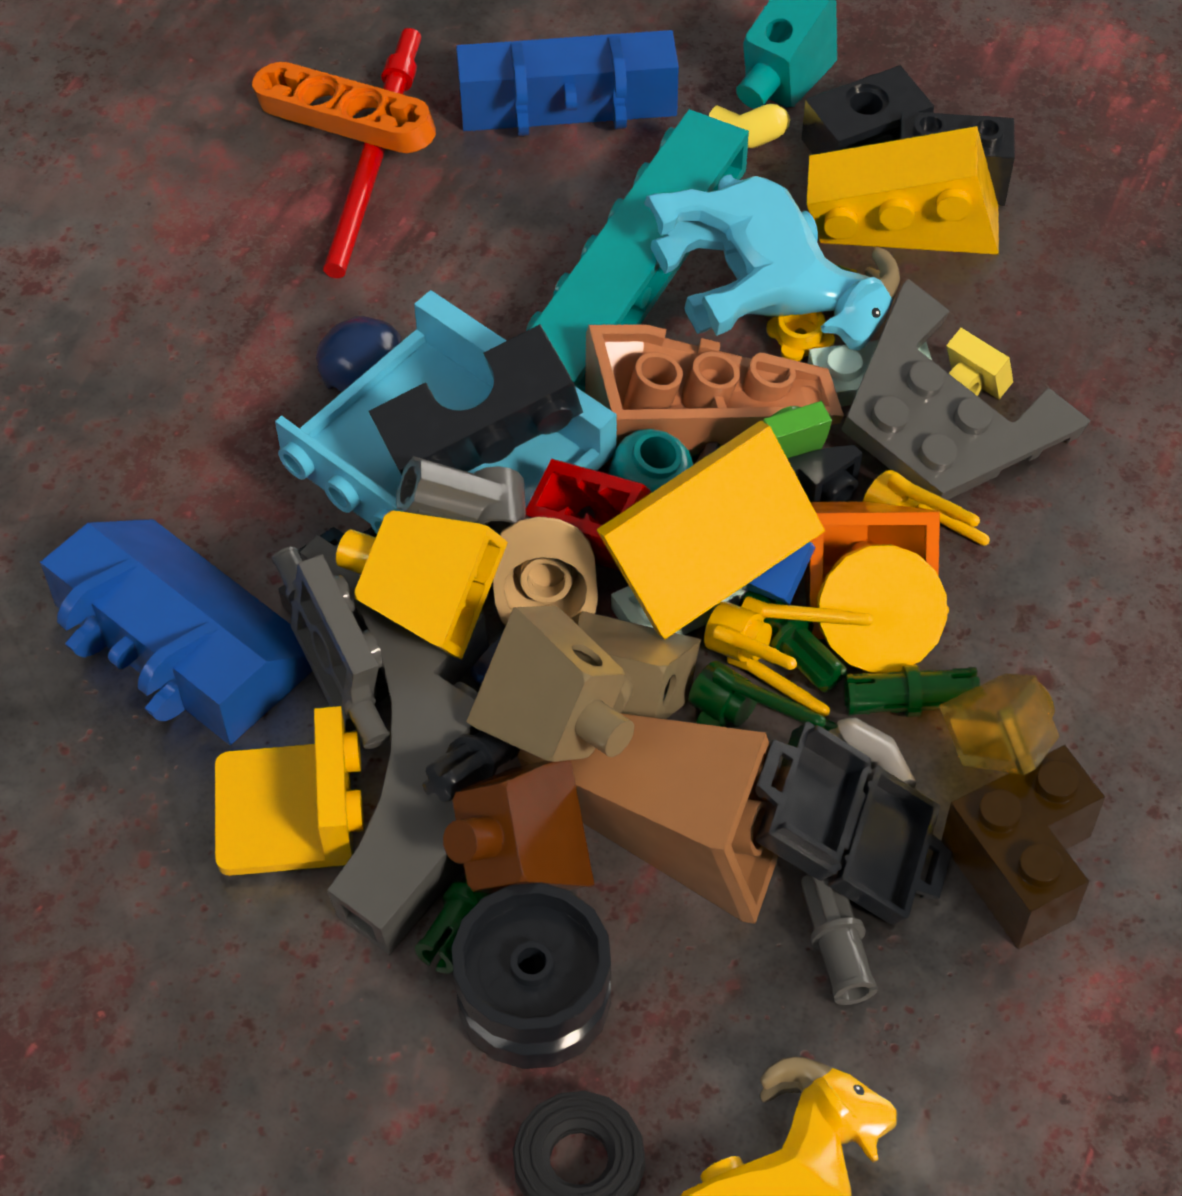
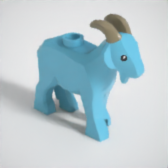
M730 174L720 180L718 190L704 192L689 189L646 196L645 206L649 207L653 212L660 236L665 235L652 240L650 246L664 274L677 268L685 253L702 248L724 251L726 262L738 279L728 285L687 297L684 307L685 313L697 334L704 333L712 328L715 335L718 336L732 329L737 319L747 314L784 317L834 311V317L822 324V333L836 334L842 338L849 349L859 351L868 344L886 320L900 283L899 267L892 255L887 250L876 247L872 252V258L879 270L867 267L865 275L842 270L824 257L817 243L818 230L812 215L808 211L801 212L789 191L778 183L758 176L737 180Z

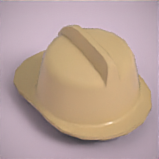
M534 517L519 520L500 533V536L508 543L493 579L495 605L500 620L505 626L513 607L556 606L577 625L582 611L595 614L598 600L595 555L590 540L577 527L560 519Z

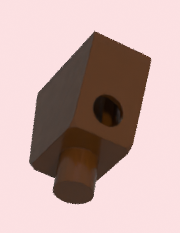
M545 760L510 768L455 792L452 802L456 820L446 827L443 835V845L446 854L451 860L456 863H464L467 884L473 892L494 893L510 885L545 883L565 890L595 885L571 760L559 762Z

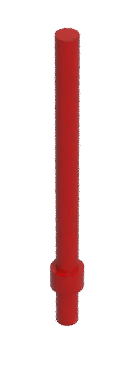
M413 28L402 30L395 53L388 56L381 75V80L384 84L383 89L404 94V91L412 87L417 71V65L414 60L421 42V34ZM364 143L323 267L325 274L329 277L340 279L345 276L386 150L385 148Z

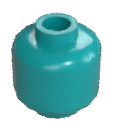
M644 429L631 433L621 441L615 450L607 474L642 483L651 492H654L693 466L689 450L678 438L665 431Z

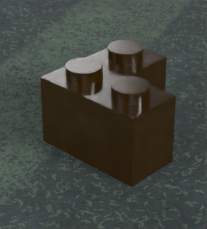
M1066 745L951 802L941 840L953 852L951 857L1018 950L1075 920L1089 884L1088 878L1066 849L1091 837L1105 796Z

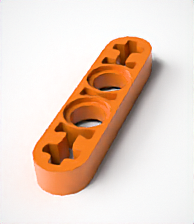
M289 62L271 63L260 69L252 80V87L263 111L283 119L399 153H413L424 149L433 141L436 135V127L429 107L424 101L414 97ZM324 96H333L323 104L310 106L314 100ZM377 108L370 115L353 118L356 113L364 109Z

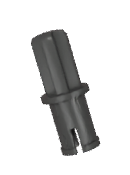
M808 874L802 878L801 886L814 927L810 941L813 948L822 953L833 988L834 1001L841 1005H852L866 1001L876 994L878 988L875 979L872 978L861 940L865 936V926L861 920L854 918L849 899L829 887L830 877L819 881Z

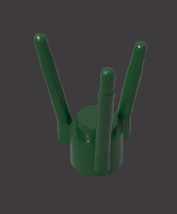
M717 660L709 663L701 671L689 693V703L701 711L696 721L697 724L724 727L726 724L732 723L735 726H740L749 718L758 702L799 722H810L815 726H821L827 731L838 727L837 723L807 709V707L751 683L750 680Z

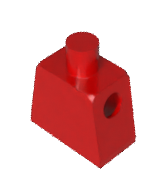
M551 458L526 508V517L528 519L534 517L555 518L577 527L590 540L595 555V564L620 571L596 529L652 492L642 483ZM589 506L593 509L595 518L587 512L585 518L582 519L578 513L582 508Z

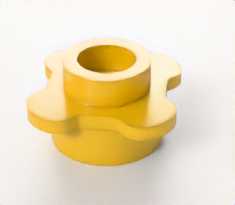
M822 312L773 317L767 323V334L772 338H776L781 346V356L786 359L801 361L803 357L809 355V349L834 346L835 341L833 333H822L821 326L825 323V317Z

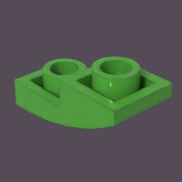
M819 401L803 407L789 406L783 408L771 417L765 418L763 422L771 427L788 459L814 450H820L827 439L832 419L823 402Z

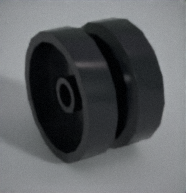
M545 883L510 885L482 898L462 919L452 945L453 976L457 992L459 1017L471 1041L495 1061L522 1069L555 1067L582 1054L602 1032L611 1006L609 934L595 909L569 890Z

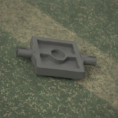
M290 546L281 549L273 555L272 562L287 588L285 593L291 601V628L330 707L341 706L346 732L356 729L365 749H373L389 740L390 733L387 731L374 705L376 702L374 697L377 696L375 683L378 668H381L383 665L382 654L373 633L369 629L361 631L352 613L355 610V604L347 581L341 574L333 576L323 554L302 561L296 547Z

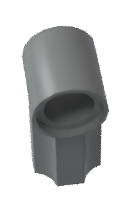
M413 456L403 469L402 479L396 491V507L398 510L408 513L483 524L500 535L507 527L519 520L526 519L524 478L519 472L507 467H486L473 474Z

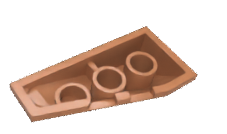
M646 324L589 325L587 328L585 393L617 414L616 449L621 441L637 430L656 429L668 432L678 438L689 450L690 456L698 455L702 449H705V445L708 442H718L723 446L760 420L764 421L765 418L771 417L783 408L789 406L803 407L819 401L823 402L832 419L831 425L841 423L844 416L829 369L761 352L753 356L752 359L719 351L720 342L701 338L698 346L665 338L666 329ZM610 458L604 465H610L612 458Z

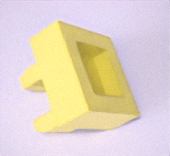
M960 328L946 345L952 369L949 374L978 396L982 389L1000 400L1013 383L1010 358L963 328Z

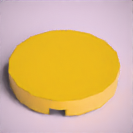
M892 544L865 545L843 555L827 574L817 596V608L848 610L850 612L869 613L873 616V623L870 626L818 622L828 646L849 665L871 673L899 672L904 665H914L921 662L938 644L947 621V594L936 570L917 553Z

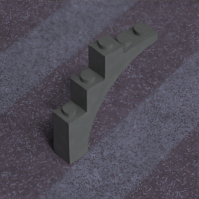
M316 535L300 552L302 560L304 561L323 554L333 576L341 574L347 581L355 604V610L352 613L361 631L369 629L379 645L383 659L381 671L387 681L392 702L391 754L380 801L359 847L327 891L337 917L390 955L464 867V863H456L448 857L443 845V835L446 827L456 820L452 800L442 802L435 793L427 795L422 783L428 780L425 771L426 767L445 755L449 745L455 739L463 735H475L481 731L466 722L478 693L470 686L459 681L489 648L485 615L481 610L462 660L453 657L354 598L355 588L361 574L339 567L336 564L337 547Z

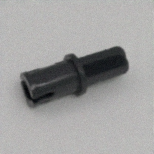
M483 731L475 735L460 736L449 745L445 755L426 767L425 771L428 780L422 783L423 789L427 795L435 793L442 802L451 801L455 792L494 776L498 767L518 756L520 748Z

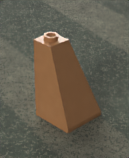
M622 714L634 723V733L631 741L620 754L615 757H608L595 748V751L588 758L571 760L583 823L742 922L755 924L778 859L777 854L756 842V836L768 804V800L765 797L760 799L755 791L770 747L766 733ZM520 749L518 759L522 766L545 761ZM778 766L771 784L772 787L774 786L779 771Z

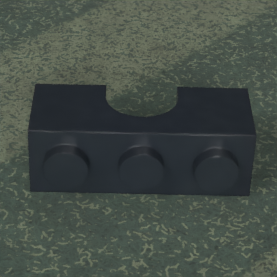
M541 324L483 353L493 377L494 385L489 396L478 406L460 411L445 408L436 401L425 382L369 411L401 476L403 475L404 467L413 456L466 472L484 463H496L509 456L515 447L541 434L546 435L558 432L567 426L572 418L583 413L574 382Z

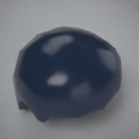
M355 316L335 325L320 341L316 352L318 371L328 389L335 387L342 393L403 340L398 331L389 323L366 316Z

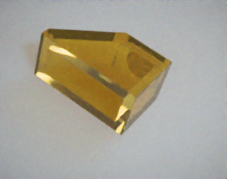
M1005 673L939 705L963 766L1025 775L1038 767L1060 737L1052 718L1055 713L1053 700L1047 689L1038 682L1036 675Z

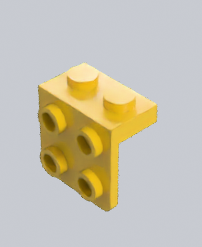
M341 706L314 708L315 744L227 751L221 753L216 758L215 860L222 874L233 876L346 865L354 854L353 832L364 831V815L361 790H351L350 772H361V753L358 732H346Z

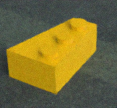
M977 126L809 156L807 207L815 220L820 243L999 255L998 202Z

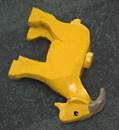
M804 1056L781 1058L765 1069L760 1078L763 1089L759 1096L760 1100L766 1103L785 1093H801L791 1129L782 1149L746 1164H743L739 1156L722 1159L701 1173L702 1183L683 1191L680 1195L851 1196L850 1182L841 1145L855 1142L872 1162L877 1161L878 1139L895 1128L897 1124V1111L890 1101L878 1095L848 1073Z

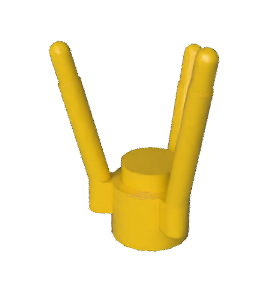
M888 470L879 475L870 485L864 496L863 502L938 510L940 512L941 524L981 546L989 544V536L974 528L980 523V519L976 514L911 483L894 470Z
M750 596L745 598L741 607L727 601L721 602L716 606L710 615L705 629L704 643L706 648L727 656L728 664L750 672L800 705L824 717L830 713V708L825 703L758 661L763 659L788 670H793L797 666L795 658L769 646L772 627L764 622L765 617L840 625L870 626L873 623V616L869 613L773 604Z

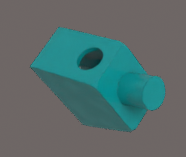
M769 0L746 34L743 42L745 77L736 87V94L746 106L755 109L765 105L770 99L786 108L794 107L837 61L836 0Z

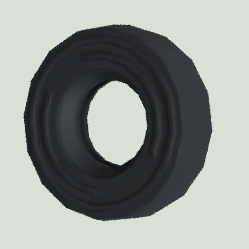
M585 1090L559 1093L538 1104L520 1125L513 1147L515 1181L523 1196H635L639 1191L645 1170L646 1160L643 1137L629 1112L611 1098ZM583 1133L593 1136L603 1144L607 1151L608 1162L606 1169L597 1179L587 1184L576 1185L565 1182L556 1175L550 1164V1157L553 1148L561 1139L570 1134Z

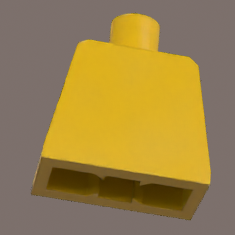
M392 510L384 516L376 537L353 529L348 530L339 542L336 552V564L341 568L361 574L355 588L354 598L451 656L462 660L508 542L493 529L483 524Z

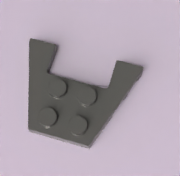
M908 279L902 285L895 300L890 316L841 430L890 470L896 471L911 483L946 500L997 477L1001 470L1024 459L1031 461L1038 458L1043 450L1064 440L1066 443H1069L1081 436L1091 420L1049 387L1017 421L1010 422L920 352L918 349L943 325L950 310Z

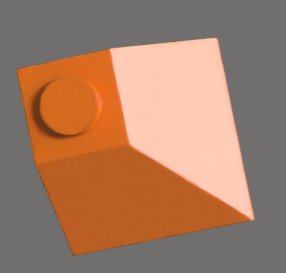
M810 502L825 532L810 541L816 548L804 572L806 607L817 608L819 590L835 563L843 555L865 545L892 544L917 553L936 570L939 576L940 512L938 510L874 502ZM813 622L812 634L817 639H825L818 622Z

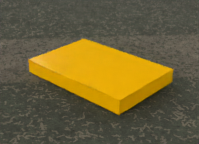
M761 420L596 529L656 633L664 640L825 532L771 427Z

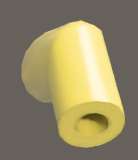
M776 104L763 105L741 115L716 105L709 113V116L748 130V148L751 149L779 138L790 126L788 112Z

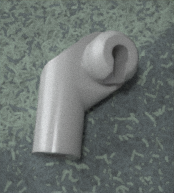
M856 717L838 720V727L829 731L870 757L872 769L879 766L912 788H915L917 782L895 740L891 736Z

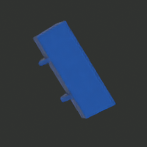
M673 30L456 45L463 131L517 128L518 136H529V127L613 121L615 129H626L627 120L677 116L679 66Z
M154 519L87 523L40 561L55 606L59 608L57 623L66 631L78 624L81 626L72 634L65 645L80 657L94 655L108 647L110 649L108 660L119 669H124L130 665L140 673L138 678V689L148 696L160 689L145 706L146 712L158 721L170 720L186 710L231 746L312 672L289 622Z

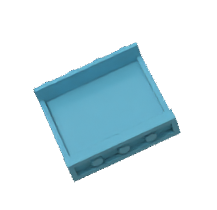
M432 290L414 304L417 329L307 423L298 428L283 416H280L275 421L280 445L278 454L285 468L298 479L303 480L307 477L325 491L328 498L337 508L346 513L355 512L371 524L376 534L379 531L384 516L389 511L403 512L396 507V491L402 476L369 411L425 382L436 401L445 408L460 411L478 406L489 396L494 385L493 377L483 353L506 342L505 339ZM575 387L583 413L572 418L567 426L552 434H541L515 447L513 452L501 461L491 464L484 463L468 472L474 474L483 468L495 466L507 467L519 472L524 478L527 508L551 458L598 471L614 456L617 438V414Z

